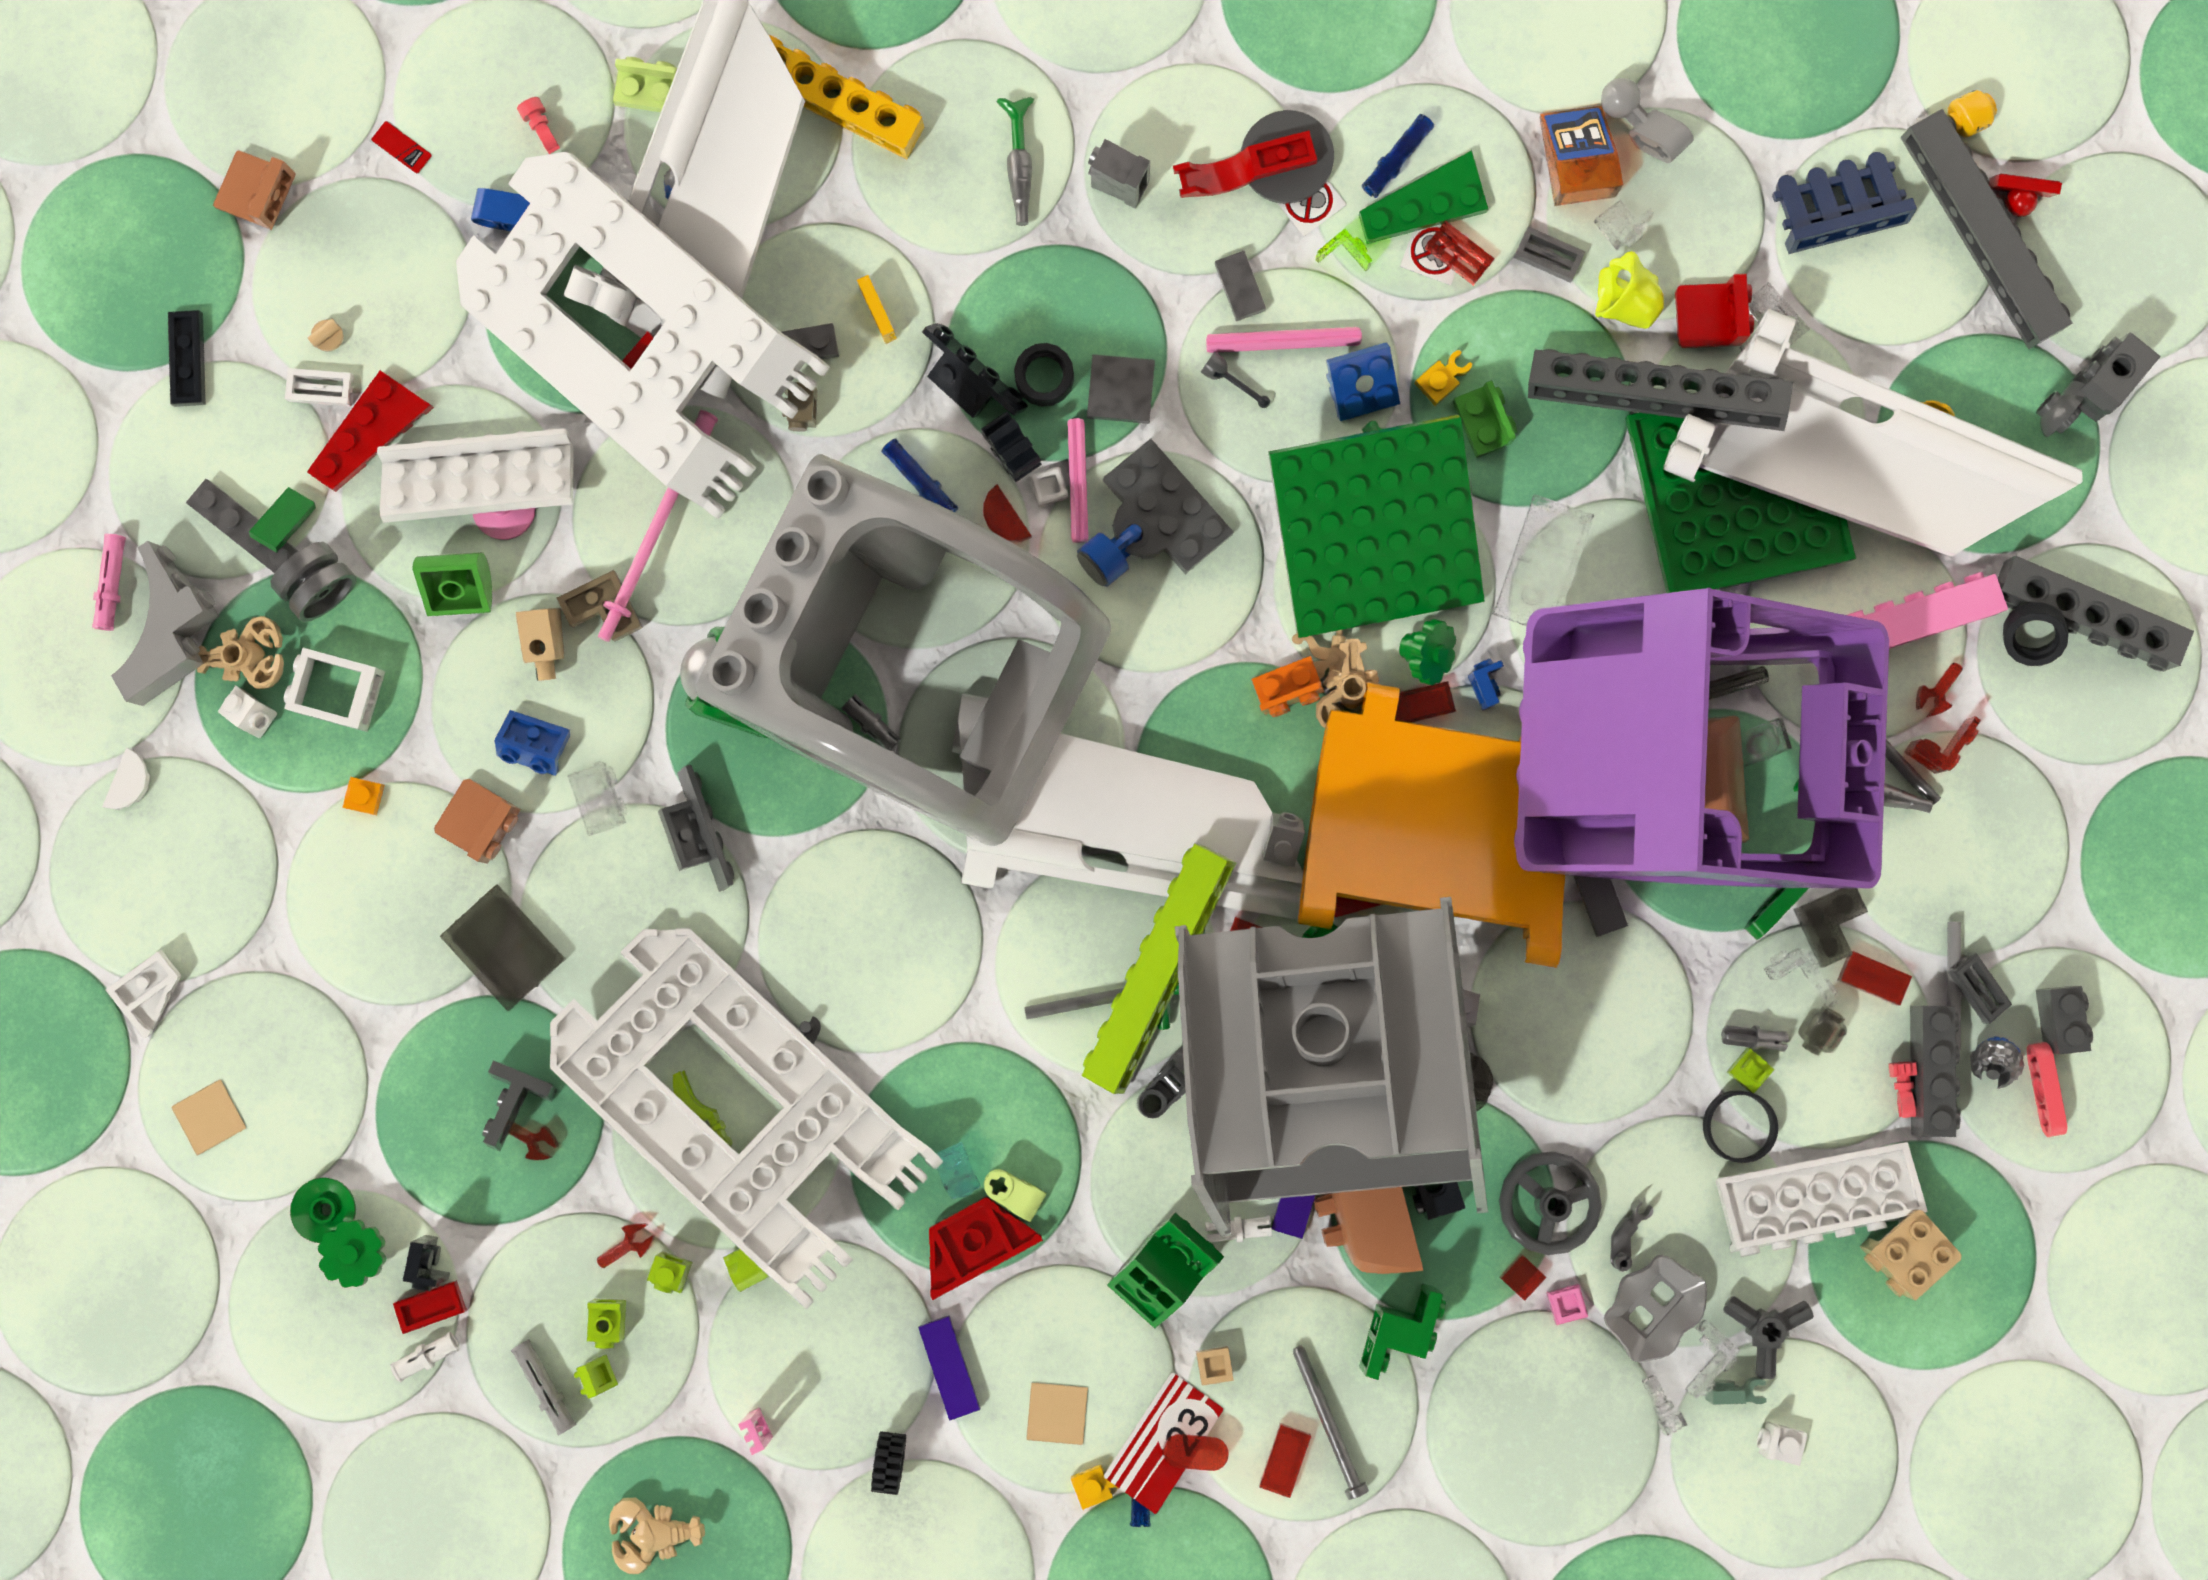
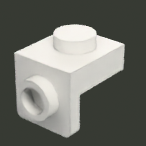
M236 685L218 710V713L236 727L257 738L263 736L277 715L275 710L262 704Z

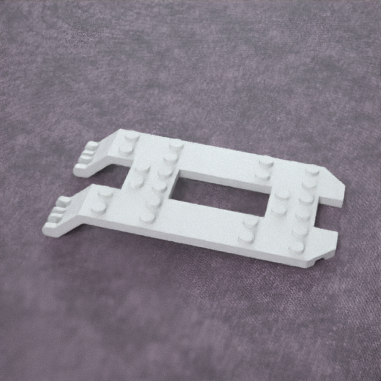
M560 152L525 158L508 184L530 202V205L497 252L482 238L472 236L456 260L461 306L664 485L700 505L712 516L719 519L725 512V508L709 497L711 491L715 489L722 498L729 502L733 501L736 495L719 480L722 479L731 488L740 491L743 483L728 473V468L733 464L740 473L748 477L752 475L756 467L744 456L701 431L681 413L715 364H717L741 386L778 408L787 417L793 419L798 412V408L782 397V394L788 388L799 400L806 401L809 394L792 380L794 378L797 379L806 388L813 391L817 386L816 382L801 372L800 369L807 363L817 374L824 376L830 368L829 365L817 355L773 327L573 154ZM579 247L583 248L666 320L632 369L546 295Z
M676 928V930L643 929L620 952L642 976L598 1020L573 999L550 1022V1069L756 1265L807 1310L814 1299L807 1292L802 1291L796 1284L806 1276L818 1291L823 1292L827 1286L810 1269L815 1266L831 1282L835 1280L837 1274L829 1266H825L819 1259L827 1251L843 1267H847L853 1259L788 1202L789 1196L832 1153L861 1181L885 1198L895 1209L899 1210L905 1204V1200L888 1185L896 1178L910 1193H915L919 1188L902 1170L905 1168L917 1180L924 1183L928 1179L927 1175L910 1161L919 1154L930 1167L937 1169L943 1163V1160L926 1144L897 1124L690 928ZM690 1020L783 1107L740 1154L733 1150L646 1067Z

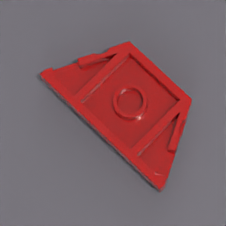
M987 1196L930 1226L929 1259L931 1275L930 1296L932 1300L1043 1241L1042 1236Z

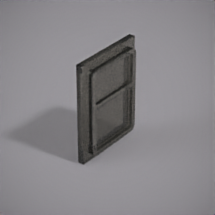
M498 884L483 897H480L459 919H456L440 935L441 939L507 1011H510L535 987H538L550 973L566 960Z

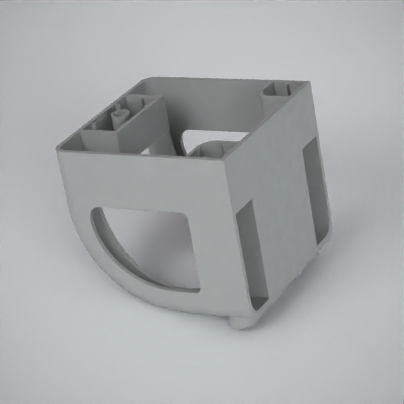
M818 454L806 467L698 679L696 691L700 699L788 750L983 844L996 846L1002 844L1010 836L1110 635L1111 624L1108 617L1074 583L1012 542L934 502L828 456ZM946 552L991 572L1027 595L1055 619L1061 621L1060 631L1051 652L1018 639L959 756L975 768L989 774L980 791L974 796L913 762L854 733L849 717L821 699L881 579L884 578L906 589H920L933 579Z

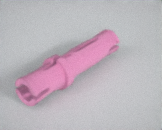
M104 534L98 590L94 592L93 600H96L92 624L94 629L114 631L116 605L120 603L121 598L118 595L126 541V537L121 535Z

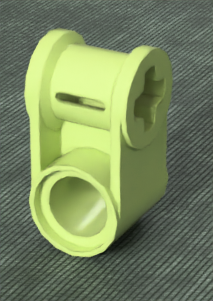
M1002 1169L990 1171L984 1180V1190L991 1199L1029 1222L1033 1220L1047 1195L1046 1192L1023 1179L1020 1180ZM1000 1176L1004 1177L1006 1190L999 1189L997 1193L993 1192V1185L990 1183L991 1179L998 1180Z

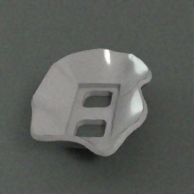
M1657 1255L1649 1265L1641 1270L1627 1274L1621 1279L1615 1302L1604 1315L1605 1324L1625 1348L1631 1360L1635 1362H1648L1669 1356L1678 1347L1683 1334L1699 1324L1703 1318L1706 1309V1282L1702 1277L1681 1266L1674 1259L1664 1255ZM1661 1281L1674 1291L1673 1298L1665 1306H1661L1650 1294L1651 1290ZM1638 1306H1643L1653 1316V1320L1644 1330L1638 1329L1629 1320L1630 1314Z

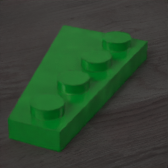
M1472 150L1360 210L1359 219L1366 244L1487 213L1488 205Z

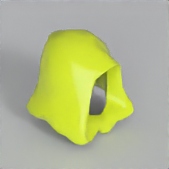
M1634 251L1625 253L1621 258L1612 259L1609 267H1604L1600 270L1598 277L1599 300L1595 310L1596 317L1616 319L1624 324L1643 329L1651 327L1664 308V295L1659 287L1658 277L1642 265ZM1620 270H1627L1631 273L1630 282L1617 277Z

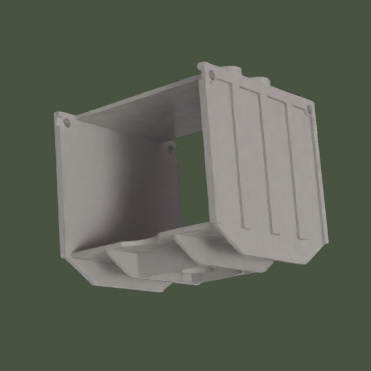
M1451 897L1440 898L1441 909L1385 915L1370 914V916L1347 918L1335 931L1318 938L1298 937L1290 934L1281 926L1250 927V929L1198 935H1190L1186 925L1175 926V935L1179 943L1178 982L1187 1121L1195 1175H1191V1183L1220 1236H1231L1229 1203L1462 1181H1472L1477 1213L1488 1212Z

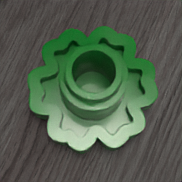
M1432 619L1424 623L1422 631L1413 632L1412 634L1408 633L1402 638L1399 653L1409 663L1413 678H1417L1420 683L1434 685L1442 681L1444 673L1450 671L1455 659L1453 648L1457 639L1454 634V628L1447 626L1445 621Z
M361 1220L340 1222L336 1230L325 1232L322 1241L318 1245V1252L324 1256L319 1262V1268L324 1272L327 1280L339 1279V1283L344 1288L362 1286L367 1283L368 1277L379 1275L382 1266L386 1262V1255L380 1251L385 1245V1239L380 1235L376 1227L365 1228Z

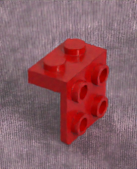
M1734 274L1724 284L1678 286L1675 290L1677 338L1678 345L1681 348L1741 346L1750 337V334L1754 331L1753 315H1749L1748 303H1751L1752 286L1747 284V274Z

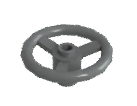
M1554 1151L1532 1154L1517 1163L1504 1179L1499 1197L1501 1218L1511 1237L1527 1250L1545 1255L1568 1253L1585 1243L1596 1229L1602 1209L1599 1186L1590 1170L1574 1157ZM1553 1164L1569 1169L1580 1178L1583 1185L1565 1192L1554 1187L1543 1188L1526 1173L1537 1166ZM1517 1183L1535 1198V1209L1542 1217L1537 1239H1534L1522 1230L1514 1217L1512 1198ZM1554 1198L1556 1201L1555 1207L1548 1209L1550 1199ZM1588 1198L1589 1208L1586 1220L1577 1233L1565 1240L1551 1242L1555 1222L1564 1221L1569 1217L1573 1203Z

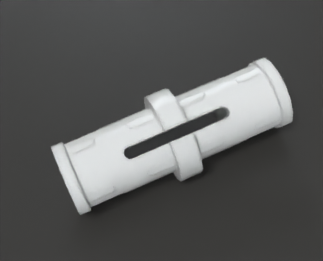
M1240 1216L1234 1217V1220L1230 1221L1231 1236H1220L1219 1233L1206 1234L1207 1241L1209 1242L1236 1239V1242H1243L1244 1238L1272 1237L1271 1228H1257L1261 1225H1270V1216L1242 1220ZM1205 1222L1206 1231L1217 1230L1213 1222Z
M448 1332L443 1337L426 1346L424 1344L417 1346L415 1352L396 1362H392L390 1364L392 1373L397 1381L402 1382L424 1368L426 1370L435 1366L434 1363L454 1352H458L460 1350L459 1344L455 1336Z

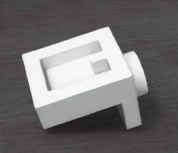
M1766 1421L1765 1429L1760 1430L1757 1438V1447L1760 1448L1759 1454L1766 1459H1776L1800 1466L1808 1434Z

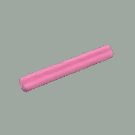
M1073 418L1068 420L1071 538L1073 542L1083 543L1088 541L1085 423L1083 419Z

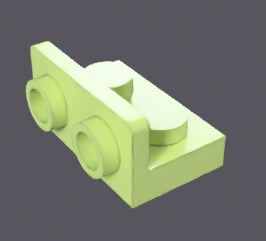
M626 57L625 60L616 59L615 66L618 74L613 97L615 106L661 112L677 68L673 64L664 61L651 64L644 63L643 60L636 57Z

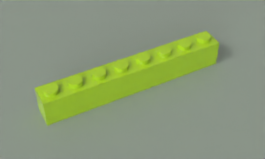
M1194 843L1193 847L1185 852L1181 862L1183 868L1179 876L1175 877L1168 887L1167 893L1169 896L1165 905L1159 907L1153 919L1155 925L1150 935H1146L1140 944L1139 951L1141 954L1136 964H1132L1126 973L1125 980L1127 983L1122 993L1119 992L1112 1002L1111 1009L1113 1011L1108 1021L1101 1025L1097 1033L1099 1040L1094 1050H1091L1084 1059L1083 1067L1085 1069L1081 1076L1113 1094L1125 1093L1179 983V943L1175 935V926L1186 925L1190 935L1203 934L1237 862L1203 845Z

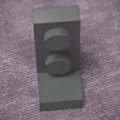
M493 1060L488 1073L493 1078L510 1086L508 1089L504 1088L497 1100L498 1112L494 1119L490 1118L487 1121L482 1136L485 1137L483 1142L488 1147L501 1151L528 1092L552 1102L557 1089L550 1083Z

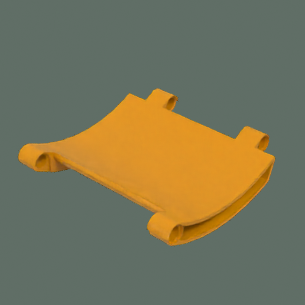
M1369 682L1366 684L1361 714L1331 709L1325 726L1311 808L1298 924L1331 929L1335 915L1336 897L1418 911L1441 909L1440 898L1451 897L1454 917L1523 928V939H1526V959L1524 962L1557 968L1562 952L1565 875L1532 872L1522 869L1518 864L1514 845L1519 798L1516 773L1520 764L1521 737L1519 741L1395 720L1400 689L1398 687Z

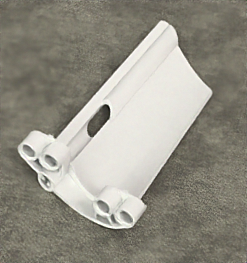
M703 0L628 202L742 299L805 100L748 0ZM664 162L671 168L675 177V183L662 215H659L653 209L649 195L661 163ZM574 265L564 296L606 314L615 322L627 327L641 338L647 331H650L654 337L666 320L605 267L598 274ZM715 364L699 389L725 399L732 377Z
M1767 309L1750 343L1741 351L1726 373H1746L1752 377H1779L1785 381H1792L1793 388L1785 431L1709 422L1687 414L1676 439L1670 446L1663 468L1670 473L1694 482L1695 474L1700 467L1949 556L1959 553L1989 534L2083 482L2081 469L1790 348L1791 343L1788 340L1794 326L1799 321L1771 309ZM1724 393L1718 394L1721 397H1730ZM1861 397L1892 410L1894 415L1885 422L1871 423L1841 410L1839 405L1848 398ZM1750 398L1756 402L1762 401L1760 398Z
M962 693L952 747L953 753L961 754L989 698ZM1060 733L1008 839L1002 844L989 846L966 835L967 852L961 883L993 889L997 867L1168 897L1167 890L1171 881L1179 876L1183 868L1181 864L1185 852L1192 848L1195 843L1237 862L1216 906L1298 920L1303 871L1297 860L1295 867L1263 860V852L1271 828L1270 819L1272 811L1254 781ZM961 758L964 791L974 796L980 791L989 774L975 768ZM1089 846L1121 853L1126 859L1127 871L1120 872L1089 866L1082 857V847Z

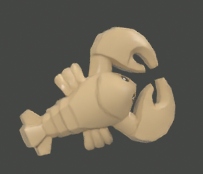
M259 616L253 617L246 624L239 639L237 630L234 628L220 634L223 642L222 646H217L210 649V651H207L202 645L199 646L200 652L198 655L204 664L197 668V672L206 674L209 666L224 669L223 680H234L236 682L240 678L241 671L249 684L256 689L273 687L279 682L283 674V657L281 654H275V659L273 655L264 658L265 652L255 642V639L262 645L273 649V643L269 640L271 636L275 647L281 648L283 637L280 627L272 619Z
M1347 639L1346 642H1340L1339 649L1345 652L1346 656L1343 660L1341 671H1329L1326 684L1327 688L1336 686V689L1322 696L1316 704V718L1324 728L1331 709L1343 711L1336 704L1340 701L1341 704L1349 709L1357 708L1363 703L1367 682L1379 684L1376 670L1364 671L1360 653L1367 649L1366 642H1360L1359 639Z
M623 1498L615 1504L610 1513L609 1528L611 1534L617 1533L620 1520L623 1521V1526L620 1528L621 1534L626 1532L636 1519L639 1524L636 1525L630 1536L633 1543L623 1540L620 1546L618 1540L612 1542V1554L615 1563L628 1574H640L651 1565L656 1551L659 1552V1558L664 1560L665 1558L670 1559L677 1556L674 1545L690 1539L694 1546L702 1544V1537L705 1536L704 1524L700 1523V1517L693 1516L690 1523L671 1520L672 1508L663 1505H656L654 1507L655 1517H653L644 1503L637 1498Z

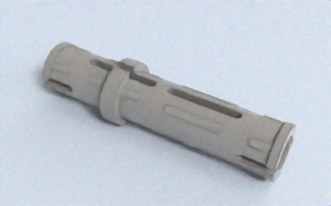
M527 1340L513 1348L511 1352L516 1357L541 1403L539 1405L540 1410H545L559 1436L577 1424L572 1419L562 1400L565 1398L562 1392L558 1393L545 1367L533 1349L531 1341Z

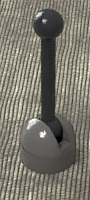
M1214 352L1201 370L1203 375L1212 380L1226 378L1258 401V405L1261 408H1267L1270 405V399L1267 396H1260L1227 372L1226 360L1218 353Z

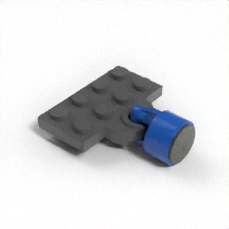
M1150 439L1103 478V482L1122 502L1121 506L1117 509L1112 525L1114 538L1110 540L1106 535L1097 533L1077 550V558L1085 572L1098 585L1105 587L1111 585L1129 570L1126 558L1130 555L1140 557L1142 560L1154 558L1165 551L1186 575L1228 540L1234 532L1156 443Z

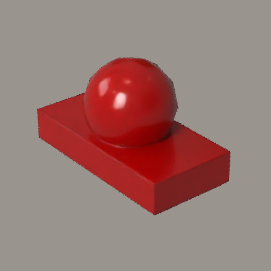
M2002 173L1989 178V186L1992 190L2009 192L2005 200L2006 208L2012 215L2017 217H2025L2031 214L2038 204V196L2052 197L2059 195L2062 187L2060 181Z

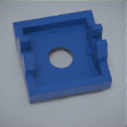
M1387 342L1326 360L1328 368L1326 377L1331 386L1329 391L1334 400L1337 417L1340 421L1400 404L1391 349ZM1364 375L1371 376L1373 378L1372 388L1367 392L1358 391L1356 389L1357 380Z

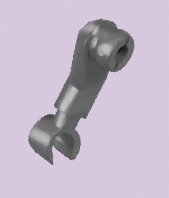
M1636 1200L1631 1204L1632 1214L1629 1218L1626 1217L1611 1235V1264L1622 1272L1629 1270L1632 1266L1631 1237L1639 1228L1637 1225L1642 1220L1650 1218L1653 1214V1207L1651 1205L1647 1206L1644 1213L1638 1214L1637 1211L1642 1205L1640 1200Z

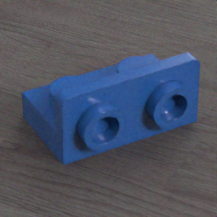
M510 710L494 740L496 755L506 763H518L530 767L539 774L548 773L556 776L559 770L558 760L570 738V729Z

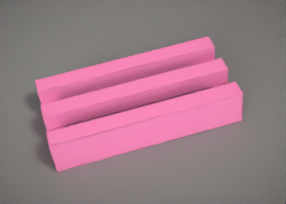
M760 1408L749 1412L738 1424L740 1430L748 1429L744 1436L746 1443L751 1440L754 1442L750 1447L752 1455L764 1450L773 1438ZM762 1431L763 1435L759 1436L758 1432Z

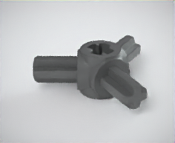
M1731 1296L1723 1308L1724 1313L1745 1326V1333L1752 1337V1346L1757 1347L1756 1376L1761 1379L1775 1378L1777 1349H1781L1785 1338L1790 1336L1789 1330L1814 1317L1813 1311L1806 1301H1802L1778 1313L1775 1309L1766 1312L1760 1308L1756 1311L1737 1297ZM1767 1324L1773 1326L1772 1333L1767 1332L1768 1336L1762 1333L1763 1327L1768 1328Z

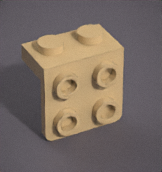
M1918 1209L1913 1210L1880 1241L1869 1238L1860 1246L1867 1254L1864 1260L1876 1272L1881 1270L1889 1279L1885 1282L1887 1286L1898 1297L1903 1295L1915 1301L1961 1260V1253L1930 1218Z

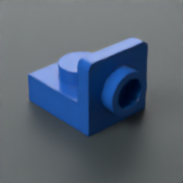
M1491 658L1474 665L1475 671L1468 675L1482 711L1499 703L1498 697L1501 695L1499 687L1494 679H1489L1488 674L1500 670L1504 666L1502 660L1495 663L1492 662Z

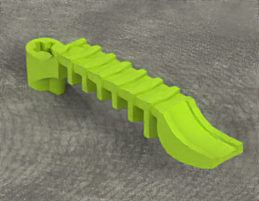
M685 1070L673 1074L674 1094L703 1121L708 1120L710 1123L709 1127L732 1148L733 1142L726 1134V1125L724 1121L720 1120L717 1109L702 1104L696 1098ZM740 1248L723 1257L730 1278L739 1292L769 1277Z

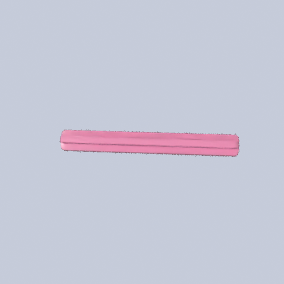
M1359 327L1209 334L1206 337V349L1209 353L1358 346L1362 341V333Z

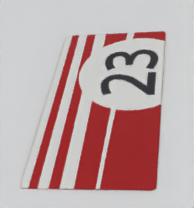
M1172 1372L1104 1474V1478L1151 1512L1157 1514L1223 1412V1408Z

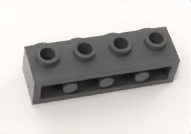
M1910 1005L1911 1062H1916L1917 1075L1911 1076V1081H1914V1088L1911 1091L1913 1092L1916 1107V1117H1911L1912 1135L1956 1137V1130L1960 1128V1113L1956 1110V1097L1960 1094V1082L1956 1078V1065L1960 1060V1051L1955 1040V1032L1959 1030L1960 1021L1958 1014L1955 1013V1006Z

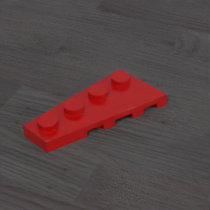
M379 370L307 470V473L337 492L367 466L366 463L377 454L378 447L389 446L388 444L401 433L407 432L414 426L412 423L423 414H428L434 407Z

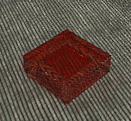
M1520 1254L1499 1278L1525 1301L1546 1279V1276L1524 1255Z

